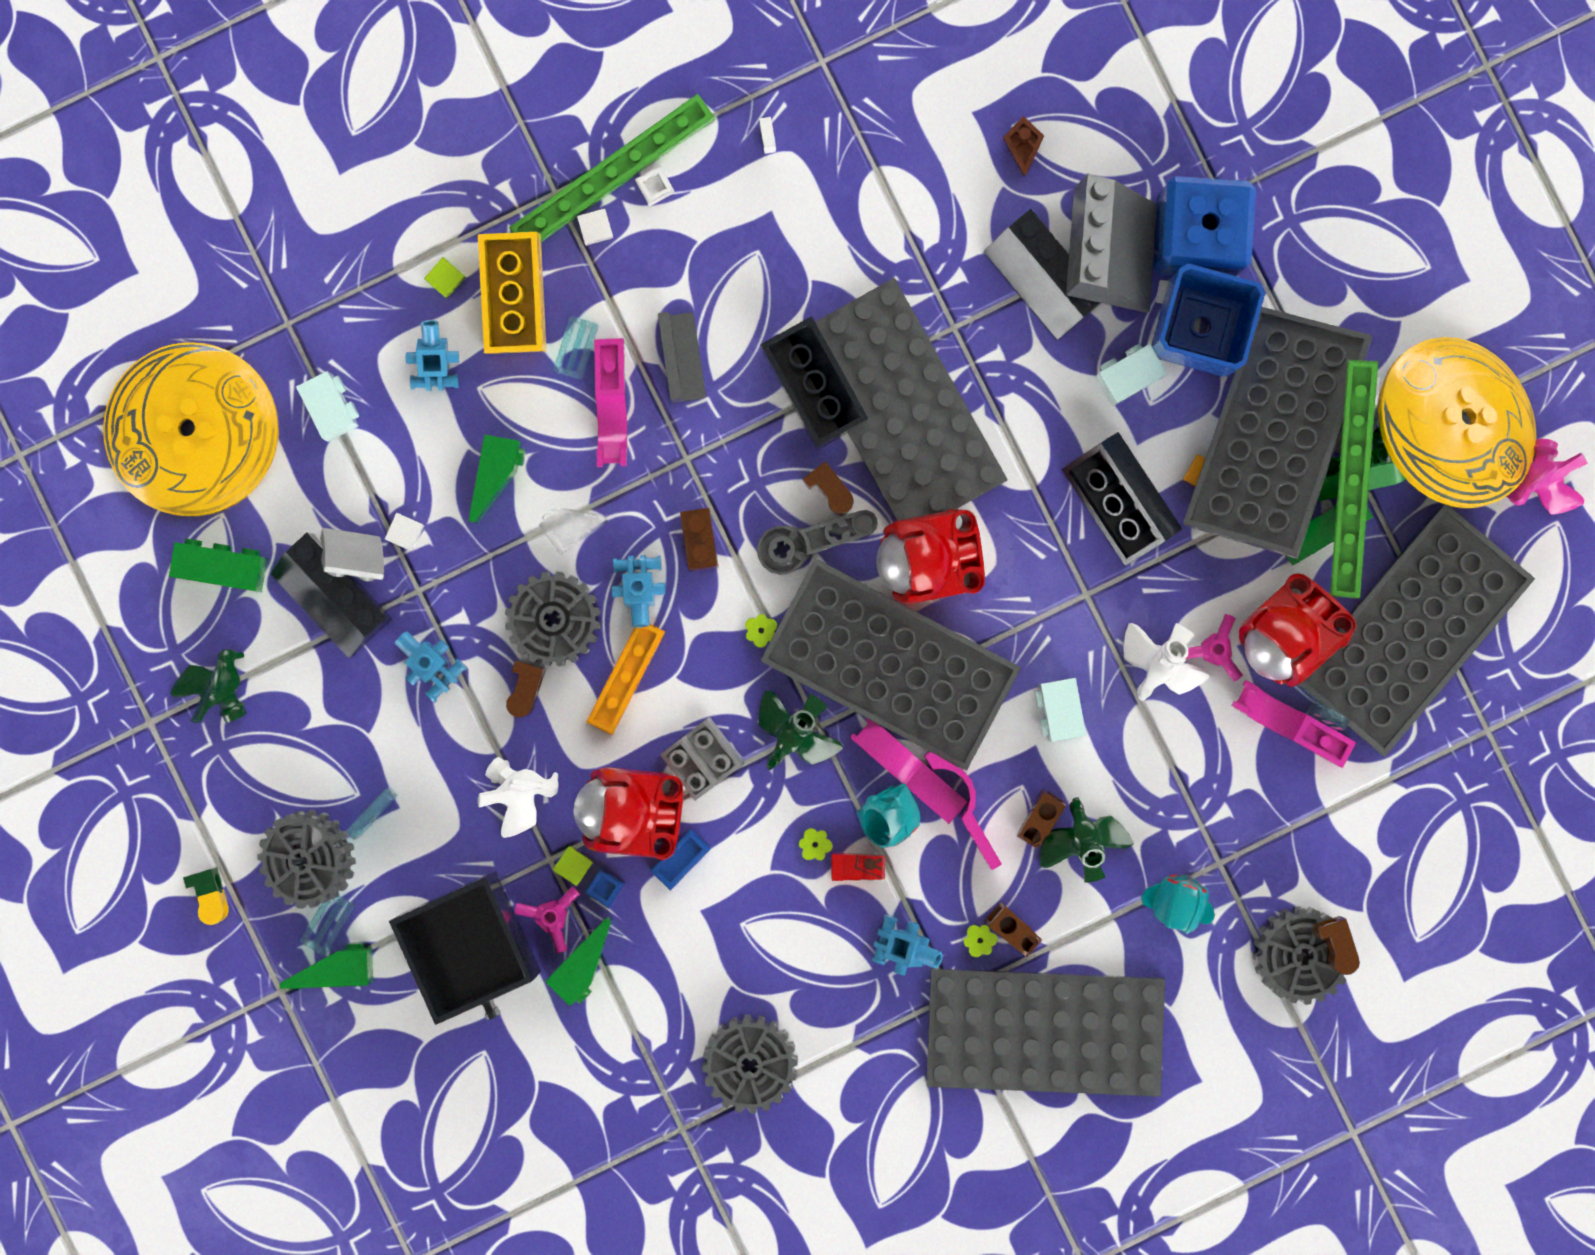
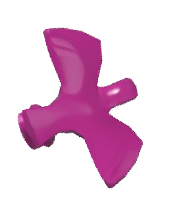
M1536 439L1534 446L1535 458L1530 465L1527 475L1519 486L1506 497L1510 502L1520 506L1524 505L1530 494L1535 491L1540 498L1542 506L1551 515L1576 509L1584 504V499L1577 491L1564 483V477L1571 471L1588 464L1582 453H1579L1566 461H1553L1558 455V443L1550 439Z

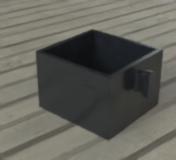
M496 871L389 920L435 1025L479 1005H483L486 1012L485 1016L489 1021L501 1013L493 999L532 982L541 972Z

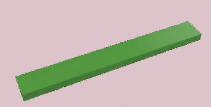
M696 94L511 225L509 229L512 233L538 232L541 234V242H543L577 216L715 120L714 115L699 94Z
M1348 360L1330 587V595L1332 597L1360 598L1378 361Z

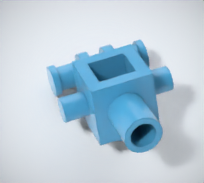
M423 321L421 323L422 339L417 340L416 352H406L405 354L406 364H417L418 376L410 375L411 390L426 388V391H432V387H438L439 391H444V387L459 388V375H448L449 363L460 362L459 351H448L447 338H440L438 321Z
M640 555V559L628 556V559L622 560L614 558V573L628 571L629 574H622L623 585L612 586L613 598L624 597L626 608H631L632 627H648V606H655V595L666 594L665 583H654L652 572H647L649 569L662 570L661 556L646 558V555ZM641 569V573H635V570Z
M406 631L395 642V645L409 657L404 663L411 671L405 679L412 685L420 678L425 683H430L431 681L435 683L429 691L425 692L426 696L434 703L443 692L447 693L450 690L448 685L451 682L456 684L459 681L457 677L464 670L468 669L458 658L449 669L446 667L449 661L443 654L448 650L449 646L443 640H440L435 646L429 642H423L421 645ZM440 672L444 674L441 679L437 676Z
M884 915L882 929L879 928L877 932L880 935V940H875L874 942L876 950L871 961L882 965L886 963L885 958L896 962L894 972L900 975L906 974L907 967H922L923 964L935 969L939 967L943 954L941 951L928 947L929 938L917 934L920 924L908 921L906 930L894 929L898 918Z

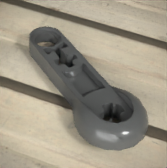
M860 510L804 529L790 526L772 527L765 531L759 539L757 546L758 559L762 566L771 573L778 575L790 574L797 570L812 554L871 535L877 529V517L869 510ZM866 515L871 518L872 528L869 531L864 532L857 528L856 520L859 516ZM851 519V528L856 534L855 536L851 537L850 531L841 534V540H837L835 536L830 537L829 532L833 529L832 525L836 524L838 528L848 526L845 520ZM778 542H783V546L786 544L789 546L790 550L786 552L785 558H779L780 554L775 556L773 552L777 548Z

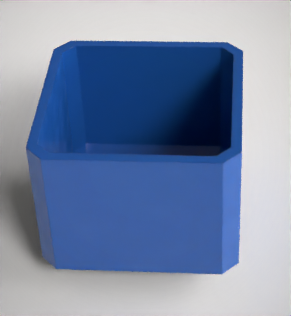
M1180 176L1172 178L1157 197L1153 269L1160 276H1173L1179 268L1189 263L1238 276L1252 263L1256 188L1250 181ZM1203 216H1214L1218 223L1217 228L1214 230L1205 229L1202 225Z
M1188 263L1179 268L1169 279L1151 346L1160 360L1227 377L1247 363L1266 292L1261 283ZM1202 318L1208 322L1209 330L1207 333L1200 334L1194 329L1196 319Z

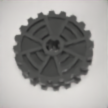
M556 571L555 576H551L549 572H542L539 579L535 576L529 577V584L526 586L519 584L516 587L519 593L517 596H510L509 601L512 603V607L505 610V615L510 617V622L505 624L506 630H511L513 634L509 638L512 644L518 643L519 648L517 651L521 655L528 653L529 661L537 663L539 659L542 660L543 666L551 667L552 662H556L557 666H565L568 659L573 663L578 661V654H587L590 651L588 644L590 642L596 643L598 637L594 635L595 630L601 629L602 623L597 622V616L602 615L601 609L594 606V603L598 601L594 594L588 595L589 587L585 583L578 585V578L570 575L566 579L563 572ZM557 611L560 614L557 617L561 618L560 624H553L552 627L548 626L547 623L550 621L546 620L547 615H553Z
M301 810L294 814L286 815L283 819H277L273 822L275 828L269 827L264 833L267 838L260 840L259 846L263 851L257 854V860L261 861L263 865L259 868L260 874L265 875L267 878L264 884L267 888L272 887L274 889L273 896L275 898L282 896L284 904L288 906L296 903V907L300 909L305 908L307 904L310 908L319 906V904L326 903L330 899L333 900L340 896L339 890L344 891L349 885L346 879L353 878L354 872L350 868L351 865L356 864V858L351 856L354 845L347 842L349 834L347 830L341 831L339 829L341 823L337 819L331 822L329 814L325 812L318 816L316 810H308L306 813Z
M1294 906L1293 912L1285 908L1279 910L1280 916L1276 918L1271 915L1267 918L1269 925L1267 927L1261 926L1258 930L1262 934L1261 937L1254 939L1253 945L1257 946L1258 949L1257 952L1252 953V959L1259 963L1255 967L1256 973L1264 977L1261 982L1269 989H1272L1274 994L1280 998L1285 996V999L1291 1003L1296 1004L1299 1000L1303 1004L1309 1005L1312 999H1317L1319 1002L1325 1001V994L1335 995L1338 992L1336 986L1338 984L1344 985L1347 981L1344 974L1335 971L1329 965L1328 956L1330 952L1326 941L1316 937L1312 925L1332 917L1323 912L1320 914V911L1311 907L1305 910L1300 906ZM1302 949L1308 952V956H1303V961L1297 958L1298 954H1302Z
M744 1014L743 1020L739 1021L736 1016L730 1018L728 1026L722 1023L717 1029L718 1035L712 1034L710 1036L708 1044L711 1047H705L703 1057L707 1061L703 1062L702 1072L708 1073L704 1081L706 1086L713 1087L711 1095L714 1098L721 1097L724 1107L727 1108L730 1105H734L735 1112L741 1113L744 1108H747L750 1114H755L759 1107H762L764 1111L770 1110L773 1101L777 1104L783 1101L782 1093L789 1094L791 1091L792 1083L790 1081L796 1080L797 1070L793 1067L798 1066V1055L792 1054L796 1047L794 1041H787L789 1033L786 1029L779 1031L777 1029L778 1022L772 1020L770 1023L765 1022V1016L759 1015L757 1019H752L750 1014ZM747 1058L750 1061L755 1059L756 1068L748 1067L746 1069L744 1067V1059Z

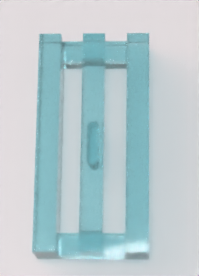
M570 315L553 372L582 380L598 331V324ZM575 324H578L580 327L567 368H562ZM586 327L590 328V332L581 356L577 372H575L572 370L582 343Z
M1312 704L1306 713L1311 717H1317L1316 720L1326 723L1328 727L1334 730H1345L1350 722L1349 719L1324 704Z
M391 787L386 788L347 829L349 836L353 839L360 838L399 795Z
M342 896L333 899L336 904L315 940L311 941L309 938L329 906L331 899L320 905L301 937L300 943L323 956L327 955L356 905L345 900ZM341 906L345 907L323 947L319 946Z

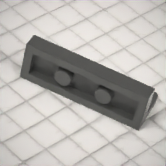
M669 312L658 313L671 402L679 403L706 398L694 314L692 312L670 315Z

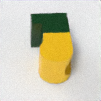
M218 867L183 877L186 889L190 887L195 889L199 902L198 917L204 924L214 925L223 921L228 916L229 906Z

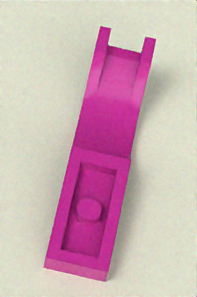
M594 339L595 397L598 419L597 467H603V464L620 463L621 467L627 466L624 339Z
M1247 680L1243 682L1244 689L1239 699L1233 701L1232 707L1264 727L1294 741L1341 768L1344 767L1356 744L1355 741L1313 717L1278 701Z
M866 718L865 720L868 724L857 736L853 733L850 738L902 784L905 783L911 792L950 824L968 802L882 726Z
M932 752L926 753L924 757L931 769L954 771L967 786L968 803L960 818L989 868L994 870L1001 866L1002 863L972 814L976 802V791L972 780L957 766Z

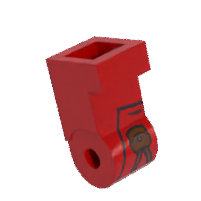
M831 852L832 881L885 879V855Z

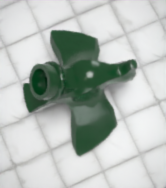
M223 649L217 654L218 662L214 671H210L203 666L189 665L180 675L170 692L171 696L185 697L198 694L201 697L199 706L191 717L190 722L200 723L208 709L216 704L220 705L221 710L219 714L223 717L225 723L237 720L247 714L244 707L245 704L239 702L235 694L240 684V677L235 668L234 661L244 658V653Z
M765 691L759 710V726L767 734L777 739L776 747L767 759V769L772 770L779 766L785 756L792 752L797 753L802 760L813 765L831 758L843 749L839 741L816 734L813 731L815 718L828 707L823 701L810 694L803 709L791 715L773 692Z
M1075 797L1069 805L1074 822L1073 827L1053 829L1045 837L1041 847L1040 867L1049 868L1071 855L1078 856L1083 864L1084 883L1095 882L1106 878L1100 866L1105 860L1104 847L1129 848L1134 842L1122 824L1111 815L1100 817L1096 821L1091 822L1085 814L1083 803L1079 797Z

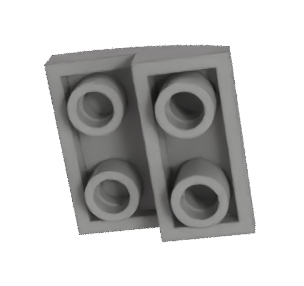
M322 528L320 536L323 547L321 563L324 572L335 577H343L345 575L356 576L364 581L383 580L384 557L380 536Z
M711 717L707 718L660 754L673 773L682 781L683 786L694 801L745 764Z

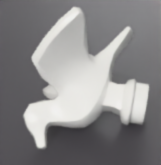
M1134 623L1128 624L1123 644L1124 659L1133 666L1147 671L1146 678L1137 689L1140 701L1143 702L1147 699L1153 690L1163 683L1170 690L1180 695L1194 689L1210 677L1205 669L1184 663L1188 656L1186 644L1194 636L1184 626L1176 623L1169 640L1160 646L1155 645L1138 625Z
M497 757L491 762L485 775L491 779V783H499L501 786L496 790L480 793L478 796V807L494 803H505L508 808L502 823L501 835L504 838L515 836L536 824L537 810L533 796L540 794L551 798L557 794L559 787L558 773L554 772L550 779H544L532 770H512L508 760Z

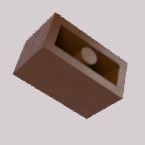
M710 508L680 512L689 571L719 567Z

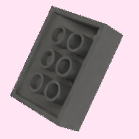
M1087 174L1074 188L1067 296L1146 313L1150 311L1157 214L1156 203L1113 179Z

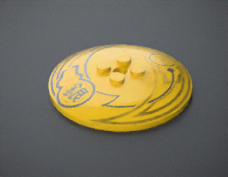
M1441 337L1420 342L1409 348L1393 362L1382 382L1378 400L1380 431L1389 456L1410 484L1429 498L1458 508H1478L1503 499L1519 486L1527 475L1533 461L1534 446L1536 444V425L1533 410L1523 386L1512 370L1500 358L1486 348L1468 340ZM1462 411L1469 416V425L1462 420Z
M195 342L178 343L161 347L148 353L131 365L116 383L106 406L103 436L105 450L113 471L125 488L136 498L148 506L165 513L188 517L205 516L224 511L236 505L250 495L261 483L275 457L278 445L279 421L274 399L267 385L256 370L237 355L214 345ZM186 420L193 421L195 425L194 432L189 436H184L180 430L182 423Z

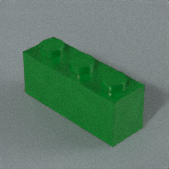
M185 538L184 544L174 542L169 577L262 592L268 558L260 557V551L242 548V553L230 552L231 546L214 543L213 548L202 547L203 541Z

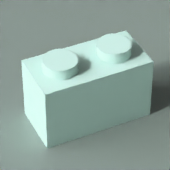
M1139 343L1125 352L1126 358L1119 362L1113 358L1100 366L1102 371L1096 377L1113 406L1168 374L1151 344L1142 347Z
M326 371L296 386L323 440L329 442L359 426L356 421L359 414L351 401L347 403L343 395L346 388L338 375L334 377L333 374Z
M1076 678L1038 684L1039 690L1035 691L1037 707L1043 708L1044 719L1040 720L1043 737L1048 736L1049 742L1086 736Z

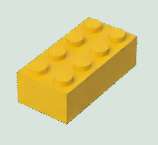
M538 232L478 234L484 353L547 352L541 234Z

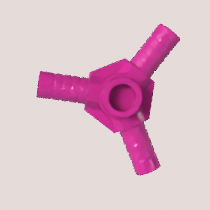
M1225 614L1217 633H1213L1201 642V646L1187 647L1188 656L1186 659L1202 657L1203 660L1214 665H1221L1234 682L1240 679L1243 674L1231 659L1232 649L1230 639L1228 638L1236 618Z
M571 886L558 901L553 900L540 904L538 907L517 903L514 914L534 918L535 922L546 933L551 934L556 953L564 952L567 950L561 929L565 925L568 912L566 909L581 893L574 886Z

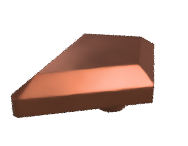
M1024 116L1003 137L1023 176L1027 174L1044 138V135Z

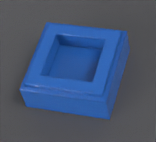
M600 868L584 893L609 909L625 883L608 871Z

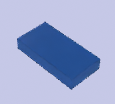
M690 828L677 841L672 856L665 860H659L649 871L671 891L711 850V847Z

